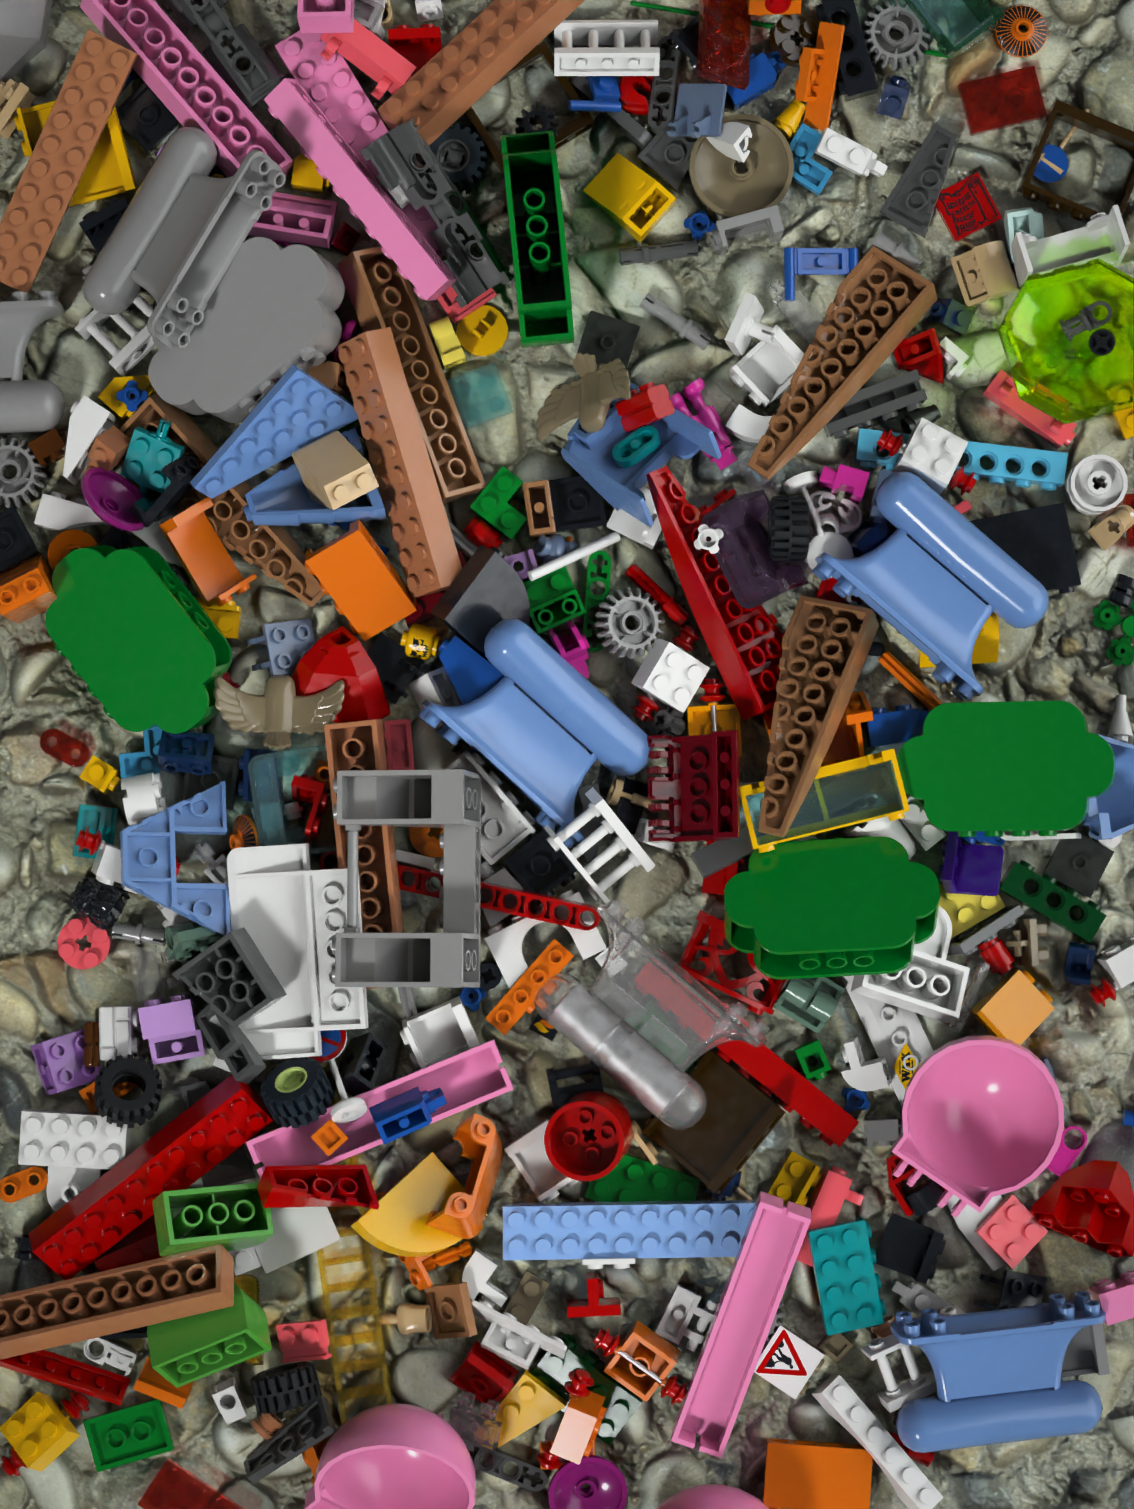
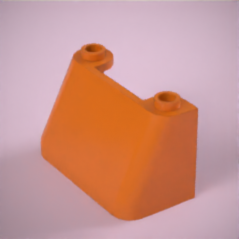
M476 1113L456 1126L453 1139L458 1140L462 1145L461 1156L473 1160L464 1191L453 1193L447 1199L443 1210L431 1211L426 1223L427 1226L462 1239H471L480 1233L504 1156V1147L494 1123L490 1119Z

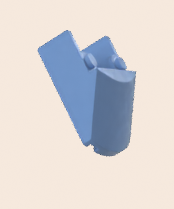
M630 383V391L637 389L639 393L638 386ZM617 398L611 402L606 416V423L602 430L588 433L581 427L578 419L567 435L569 440L565 448L561 449L563 459L617 511L622 509L651 527L654 522L645 503V496L640 490L648 482L646 474L662 468L673 456L679 459H689L700 450L717 460L722 455L712 430L675 409L674 414L646 425L655 427L659 433L661 442L656 450L632 467L621 468L617 466L612 456L613 448L637 430L624 431L620 420L622 417L618 415L615 406L616 402L624 398Z

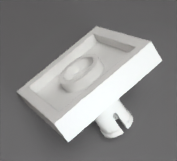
M747 292L724 339L733 354L742 358L753 337L771 344L773 342L771 336L775 337L776 328L759 323L764 314V309L756 296Z

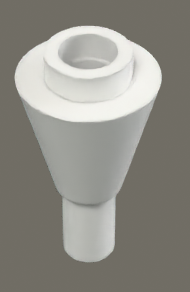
M1116 695V710L1113 714L1107 737L1128 743V740L1134 737L1128 713L1126 712V695Z

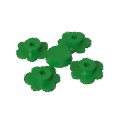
M1104 600L1100 602L1099 607L1092 610V614L1095 616L1093 618V625L1097 628L1103 627L1104 630L1109 631L1113 626L1120 624L1121 632L1126 637H1122L1119 640H1111V647L1106 649V656L1109 659H1113V664L1116 666L1121 664L1130 665L1134 660V646H1131V640L1129 639L1134 638V615H1128L1122 619L1118 614L1119 607L1117 605L1112 606L1109 601ZM1133 602L1131 608H1132V613L1134 614V602Z

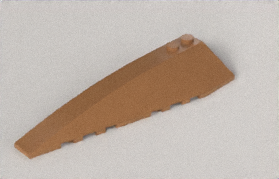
M873 246L839 285L837 295L833 303H830L824 321L821 325L819 324L812 344L805 351L790 381L791 385L787 392H784L780 400L781 404L776 414L770 419L769 427L747 464L748 467L769 480L788 463L857 393L938 300L934 284Z
M157 393L150 396L119 429L131 439L136 427L139 426L148 431L157 432L160 419H166L171 422L167 437L185 447L183 455L188 454L190 457L195 458L201 468L219 450L183 410L165 402ZM247 481L211 499L214 505L205 510L204 513L225 547L244 556L243 559L251 565L255 564L264 570L266 576L272 580H278L287 591L310 607H313L325 595L320 588V581L316 575H311L304 565V553L283 526L254 525L253 520L247 521L243 506L248 505L245 494L253 490ZM192 488L177 505L176 509L180 513L208 496Z
M800 595L782 639L783 651L779 662L780 674L776 686L777 698L773 709L770 733L771 744L770 752H768L767 756L768 768L767 776L764 779L765 791L761 803L759 832L784 838L795 819L838 729L878 630L879 624L873 609Z

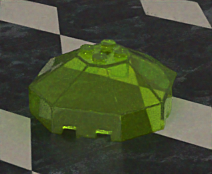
M1099 258L1078 266L1073 264L1057 268L1052 272L1041 275L1039 273L1029 275L1021 285L997 328L1019 399L1063 424L1134 407V278ZM1097 301H1106L1111 305L1113 313L1107 323L1091 331L1086 330L1074 336L1072 341L1067 339L1066 333H1064L1066 330L1062 329L1059 320H1067L1079 314V310ZM1097 305L1093 309V316L1097 320H1104L1108 316V310L1103 305ZM1079 322V323H1077V324L1071 326V328H1074V327H1076V326L1082 324V322ZM1104 328L1113 333L1116 342L1114 349L1109 354L1100 356L1093 353L1089 348V339L1094 331ZM1072 349L1075 351L1074 356L1077 359L1067 361L1066 355L1063 352H1068Z

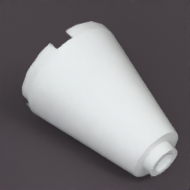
M873 792L864 798L867 803L862 807L857 805L851 814L889 804L881 794ZM887 816L844 827L846 829L844 833L851 838H859L861 836L892 838L903 845L909 859L917 850L915 848L916 840L900 819L889 821Z

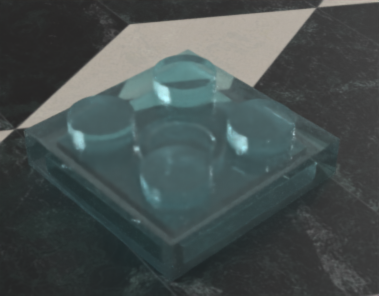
M495 362L446 380L465 430L513 413Z

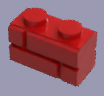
M653 382L638 387L639 393L637 389L630 391L631 398L629 400L623 399L616 402L615 406L618 415L622 417L620 420L624 431L628 432L674 414L675 409L672 401L669 400L670 395L666 385L655 386Z

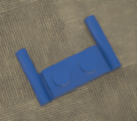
M588 76L592 101L569 100L568 102L569 111L620 112V92L616 76Z
M784 248L785 301H795V275H848L858 264V248Z

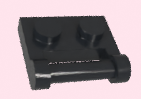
M598 1059L590 1060V1063L557 1070H554V1067L546 1069L554 1113L576 1094L589 1091L604 1092ZM593 1074L594 1081L557 1087L556 1080Z

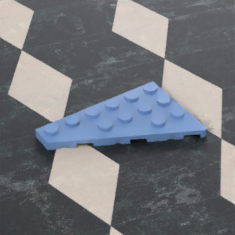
M293 364L190 483L194 489L213 499L290 457L292 452L356 421L358 416L354 410V404Z

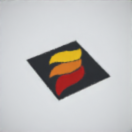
M541 1006L530 1030L553 1041L561 1025L552 1018L551 1010Z

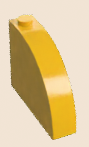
M431 1152L378 1200V1210L369 1208L351 1227L367 1242L391 1254L420 1257L438 1253L459 1242L462 1238L427 1226L429 1214L431 1211L443 1210L447 1199L453 1193L463 1192L464 1187L437 1156Z

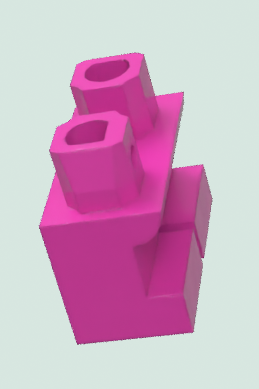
M839 464L838 469L823 466L818 486L830 489V493L836 495L839 491L852 494L850 501L860 504L870 473Z

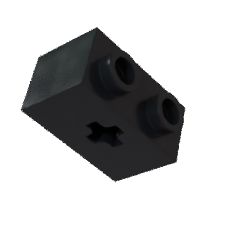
M371 1032L350 1039L338 1069L345 1091L352 1097L373 1089L389 1048L388 1045Z

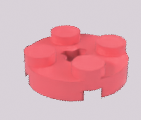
M89 917L70 920L64 925L58 936V952L60 957L68 965L77 969L96 967L106 960L111 950L112 942L109 932L99 929V927L90 922ZM88 936V942L92 944L90 948L86 947L83 951L80 949L78 939Z

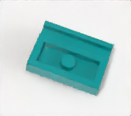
M79 804L72 856L96 858L97 852L90 855L89 849L86 848L79 852V846L75 845L79 831H84L87 826L89 827V833L95 834L100 830L101 840L111 845L114 844L118 809Z

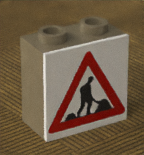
M785 1325L775 1326V1333L769 1335L770 1341L768 1343L765 1341L754 1372L796 1399L799 1394L803 1395L809 1387L810 1382L808 1379L812 1373H817L825 1361L823 1359L824 1353Z

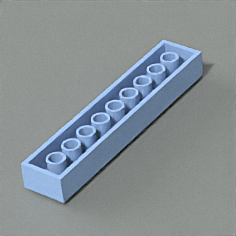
M757 1200L502 1203L503 1260L736 1257Z

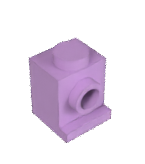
M533 549L503 558L512 568L516 562L523 564V569L516 571L522 581L529 580L527 572L538 567Z

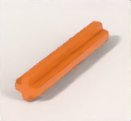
M889 651L884 652L878 659L879 663L930 711L942 704L941 700Z

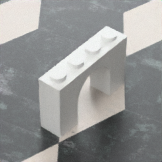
M572 889L558 896V898L584 903L580 892L574 894ZM543 904L535 907L536 913L542 912ZM564 905L557 907V916L561 919H567L569 916L568 908ZM584 911L582 914L583 922L592 925L594 921L589 911ZM516 916L511 919L512 925L503 929L502 924L487 931L489 936L485 937V941L509 989L529 968L522 953V942L525 934L534 925L544 921ZM563 926L571 934L583 960L607 949L597 927L587 931Z

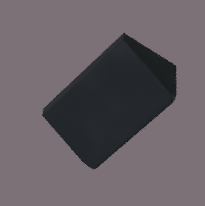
M626 777L622 791L631 795L636 793L647 797L648 784ZM620 796L615 814L632 835H635L644 807L630 803V799Z

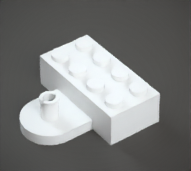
M939 906L936 929L933 935L922 943L914 944L913 958L906 968L890 974L855 975L851 992L945 1023L958 1019L970 968L946 960L952 936V923L947 912Z
M25 1109L21 1111L18 1164L48 1166L47 1199L52 1209L56 1212L102 1176V1169L113 1168L129 1155L131 1128H128V1124H123L122 1128L117 1127V1122L115 1121L109 1124L106 1122L107 1116L102 1118L99 1113Z

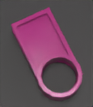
M1069 1125L1064 1127L1065 1130L1062 1133L1060 1146L1052 1161L1046 1167L1059 1177L1070 1169L1082 1149L1086 1146L1087 1135L1078 1126ZM1077 1129L1081 1132L1082 1142L1078 1147L1068 1148L1065 1145L1064 1136L1068 1130Z

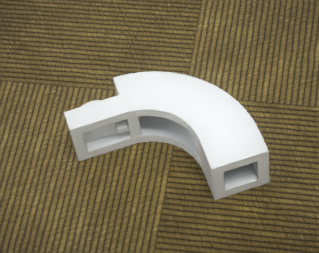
M739 404L724 429L738 439L759 443L769 427V421L772 416L757 415Z

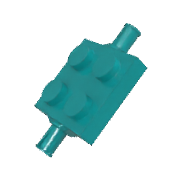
M160 419L157 432L148 431L139 426L134 429L120 475L140 485L138 490L143 496H146L149 490H155L161 494L165 491L171 481L161 470L164 466L182 457L185 447L167 437L171 422L166 419Z

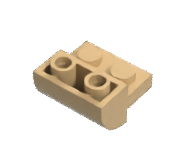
M10 78L7 83L0 82V137L6 140L9 139L16 128L14 116L18 115L16 108L30 107L36 98L35 95L28 91L29 87L22 82L18 84Z
M1001 240L975 246L970 251L950 258L966 307L968 308L1019 291L1009 257Z

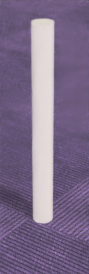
M615 531L527 572L530 581H534L621 540L620 534Z

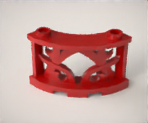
M700 910L696 918L699 922L679 963H676L674 968L682 971L680 977L693 983L698 979L749 1004L747 1009L762 1016L763 1012L773 1015L775 1010L772 1008L786 979L778 980L765 976L756 967L753 953H747L748 963L756 973L741 979L729 980L722 969L718 954L730 955L738 950L733 947L730 949H718L717 943L724 946L723 940L726 938L724 921ZM710 926L708 946L701 945ZM698 949L709 952V957L703 956L698 959V961L705 963L703 970L691 967ZM714 971L720 984L705 976ZM764 978L770 985L761 1001L754 997L753 991L758 988L764 992L763 985L759 982ZM746 987L747 997L732 989Z

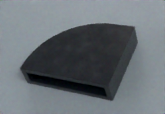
M1064 502L970 521L1045 587L1047 592L1059 590V595L1075 592L1074 587L1081 585Z
M480 545L431 610V613L464 643L489 662L485 656L484 643L490 629L498 622L506 619H519L529 626L530 605L522 579L503 559L505 554L494 546L489 549Z

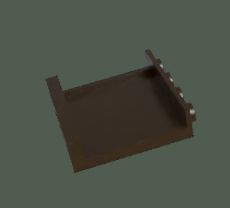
M708 1050L707 1053H701L695 1060V1068L691 1073H686L682 1076V1079L689 1084L685 1095L667 1114H663L660 1111L657 1115L653 1114L646 1121V1129L643 1133L650 1136L703 1181L708 1189L720 1195L786 1112L718 1055Z

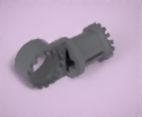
M1097 301L1079 310V314L1067 320L1061 319L1059 322L1062 329L1066 330L1064 333H1066L1067 339L1072 341L1074 336L1086 330L1091 331L1107 323L1112 317L1113 310L1106 301ZM1097 305H1103L1108 310V316L1104 320H1097L1093 316V309ZM1079 322H1082V324H1080V325H1078V326H1076V327H1074V328H1071V326H1073V325H1075V324H1077V323H1079Z

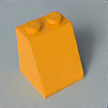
M1014 969L969 1012L991 1036L1009 1039L1021 1045L1055 1008L1051 1005L1053 1001L1051 996L1044 989L1039 991L1033 985L1035 979L1025 969L1022 972L1019 969Z

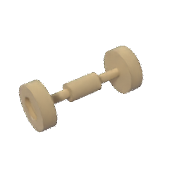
M617 778L613 780L607 795V803L612 805L618 803L620 796L630 799V803L648 808V804H655L649 801L648 797L636 793L631 795L623 792L624 781ZM659 811L658 819L668 820V811Z

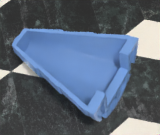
M356 428L341 433L365 458ZM295 463L286 470H280L245 494L248 505L243 506L248 522L253 520L254 525L300 526L301 523L331 524L334 522H354L357 519L362 522L386 518L385 508L377 488L335 510L312 501Z
M1099 734L1110 744L1115 753L1116 777L1112 787L1104 795L1089 799V811L1083 821V825H1089L1091 829L1089 830V835L1096 840L1113 839L1134 829V745Z

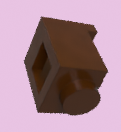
M54 428L28 443L41 467L46 466L44 469L49 468L47 462L51 461L54 463L65 457L67 435L65 432L60 434Z

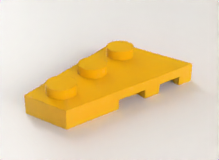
M525 1370L510 1392L500 1401L477 1432L499 1448L567 1406L568 1402Z

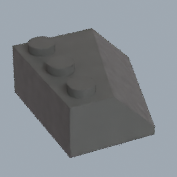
M245 928L229 932L172 973L177 980H182L188 985L192 993L196 996L199 995L209 1003L210 1008L233 1028L266 1010L287 995Z

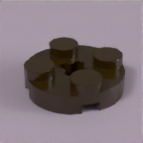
M796 14L782 16L770 29L769 41L773 52H778L782 57L780 60L784 64L791 67H800L799 58L803 52V47L816 48L818 35L816 24L812 20H806L804 17ZM794 36L797 39L798 44L795 45V42L791 40L790 37Z

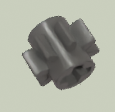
M667 706L666 711H658L653 719V725L657 728L654 733L671 737L680 736L685 729V721L681 719L684 714Z

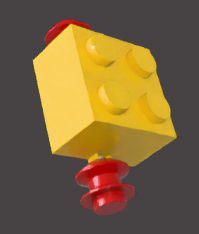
M71 1391L72 1398L69 1401L62 1399L63 1409L59 1407L50 1395L41 1392L33 1395L0 1426L1 1432L12 1446L9 1457L1 1456L3 1470L10 1476L13 1474L20 1476L19 1469L22 1466L40 1472L49 1466L81 1436L69 1418L80 1420L79 1412L90 1410L88 1406L90 1401L85 1394Z

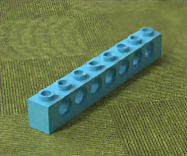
M863 428L858 430L854 463H860V468L875 469L876 465L885 466V470L893 471L901 455L899 451L892 457H889V455L887 457H880L876 453V446H878L876 443L883 431ZM892 432V435L896 437L901 434L897 432ZM902 433L903 443L906 444L910 434ZM967 441L968 444L963 453V456L966 458L964 473L969 475L975 472L973 478L976 481H979V478L989 479V483L999 485L1005 484V481L1015 482V486L1029 488L1031 484L1041 485V489L1056 491L1057 487H1061L1065 483L1068 453ZM980 458H989L992 462V468L990 470L983 469L980 466ZM1012 460L1016 462L1018 471L1016 473L1009 472L1006 469V461ZM1037 463L1043 467V476H1036L1032 472L1033 464Z

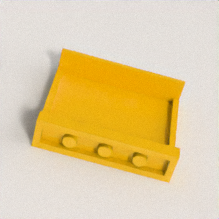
M55 101L23 109L20 107L16 108L18 115L14 116L17 130L23 132L25 141L21 142L25 157L29 156L30 158ZM116 106L110 115L69 207L138 190Z

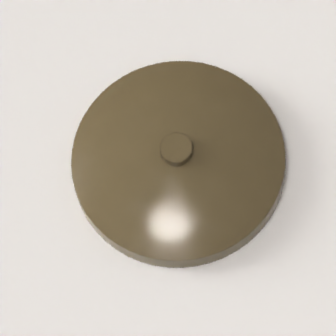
M735 114L723 117L722 123L739 122L750 127L752 138L748 137L746 149L750 153L744 163L725 156L706 137L697 138L690 156V180L700 201L712 212L719 216L730 218L778 205L783 200L791 185L794 160L788 141L772 123L749 114Z

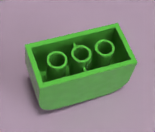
M259 1182L163 1191L152 1201L159 1255L166 1257L217 1244H222L227 1251L254 1247L265 1242L274 1235L271 1209L263 1208L257 1189Z
M235 1283L234 1306L153 1324L147 1327L151 1366L176 1388L272 1350L265 1311Z

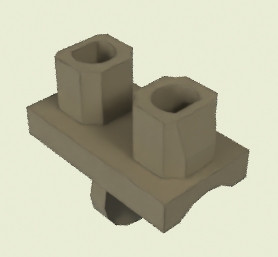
M1017 919V930H1013V941H1006V947L1014 946V957L1019 956V966L1034 967L1039 966V963L1048 961L1049 950L1047 947H1038V937L1047 935V923L1036 921V919Z

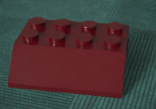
M738 730L714 731L709 735L679 737L666 735L647 736L650 748L665 749V751H649L648 757L651 759H667V767L652 766L647 768L650 775H665V777L648 778V800L666 801V804H648V810L652 812L668 811V820L652 819L648 821V827H666V830H648V842L681 843L739 838Z

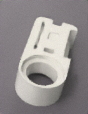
M92 1338L88 1339L84 1345V1354L88 1359L104 1365L106 1362V1364L119 1370L126 1371L125 1376L130 1374L138 1358L137 1351L110 1339ZM99 1341L103 1344L104 1351L101 1355H93L90 1352L89 1345L91 1342Z

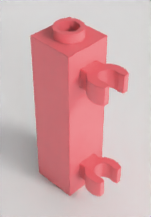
M355 19L354 33H323L320 37L327 44L320 55L329 61L337 51L378 84L371 95L378 100L381 99L386 91L393 95L412 77V73L417 68Z
M1002 369L982 393V395L1056 449L1060 448L1063 444L1067 447L1076 435L1073 430L1077 424Z
M834 1165L832 1169L823 1167L821 1178L815 1186L807 1208L811 1209V1222L808 1230L835 1224L845 1199L861 1206L864 1195L849 1189L853 1180L846 1176L848 1171ZM806 1233L796 1260L813 1267Z

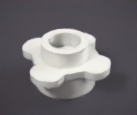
M706 524L700 525L698 527V538L694 541L695 548L698 550L702 548L709 550L711 554L717 553L719 551V540L724 535L723 531L719 528H709ZM708 536L711 537V541L709 542L706 540V537Z

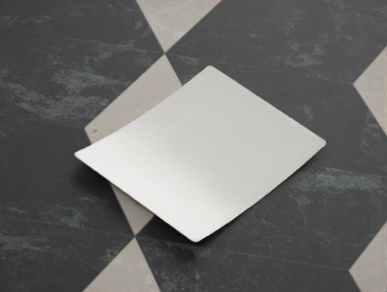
M327 1207L270 1208L274 1235L262 1244L254 1247L265 1273H269L340 1240V1236Z

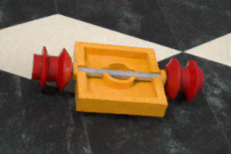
M705 679L704 685L699 686L704 689V695L699 698L704 702L710 703H708V706L687 707L688 736L709 735L714 731L738 730L739 757H742L741 723L738 709L735 704L718 705V702L726 697V695L720 693V688L725 684L720 683L719 679Z

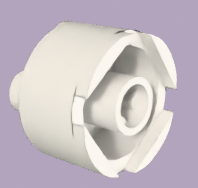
M152 772L121 778V790L126 789L127 791L122 799L129 825H135L168 808L166 797H161V788L163 786L160 773L154 774Z

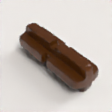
M87 1022L84 1025V1043H87V1046L84 1047V1065L86 1067H98L100 1065V1050L98 1046L99 1022Z

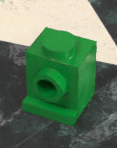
M818 1039L793 1049L807 1080L812 1078L814 1082L828 1076L826 1071L831 1070V1067ZM811 1056L817 1058V1063L814 1066L808 1064V1058Z

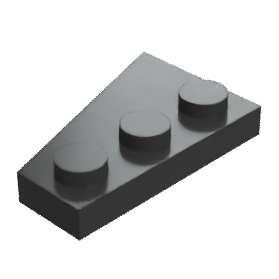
M1020 904L1006 906L978 923L979 929L974 927L958 934L957 938L959 940L950 943L947 956L957 954L968 956L978 950L977 945L984 941L986 943L998 936L997 932L1002 928L1008 929L1017 924V918L1024 914Z

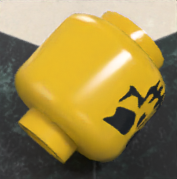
M413 624L409 631H403L400 645L405 646V654L407 656L427 661L431 656H436L441 636H437V631L432 627Z

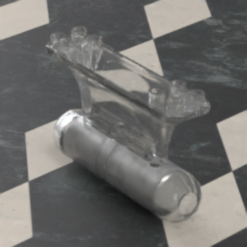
M611 899L608 904H600L596 910L607 926L609 945L604 964L595 981L588 989L577 978L567 972L550 975L538 986L534 994L535 1008L543 1019L665 1125L672 1129L685 1130L693 1127L701 1120L707 1104L705 1091L685 1071L704 1053L725 1042L744 1041L754 1047L763 1046L767 1042L765 1034L770 1028L760 1019L753 1020L751 1023L744 1019L750 1011L737 1001L736 1004L732 1003L730 1006L726 1002L723 1003L652 942L653 940L644 933L649 927L645 920L639 916L635 918L631 916L627 919L624 915L629 910V907L619 899H616V901Z

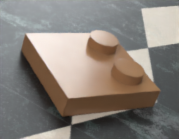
M467 1282L434 1284L424 1289L427 1305H430L432 1329L435 1339L477 1335Z

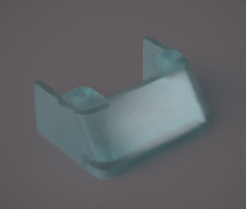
M320 744L259 754L249 761L248 773L259 846L305 843V829L299 827L288 829L287 819L283 814L284 799L280 777L293 775L298 770V754L326 750V745ZM311 843L309 845V855L337 850L336 843L312 846Z

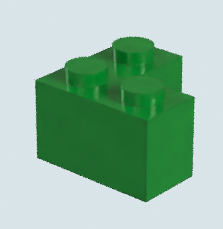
M502 466L472 503L470 509L478 517L486 520L512 543L528 523L525 516L509 505L523 488V481Z

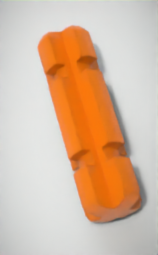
M465 1241L460 1243L458 1247L452 1246L435 1253L434 1256L426 1258L422 1263L426 1271L429 1272L436 1269L438 1265L442 1267L460 1260L462 1256L465 1258L472 1255L473 1249L470 1242Z

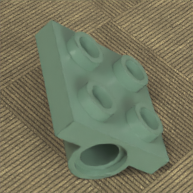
M188 921L166 926L165 939L167 948L165 953L167 960H187L194 954L202 953L223 936L194 921L193 923Z
M826 977L789 979L773 1007L819 1034L825 1023L828 1022L834 1013L845 988Z

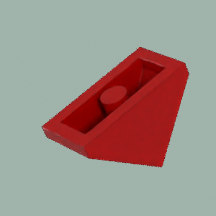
M935 328L902 340L894 350L898 369L908 372L917 369L919 376L944 384L942 352Z

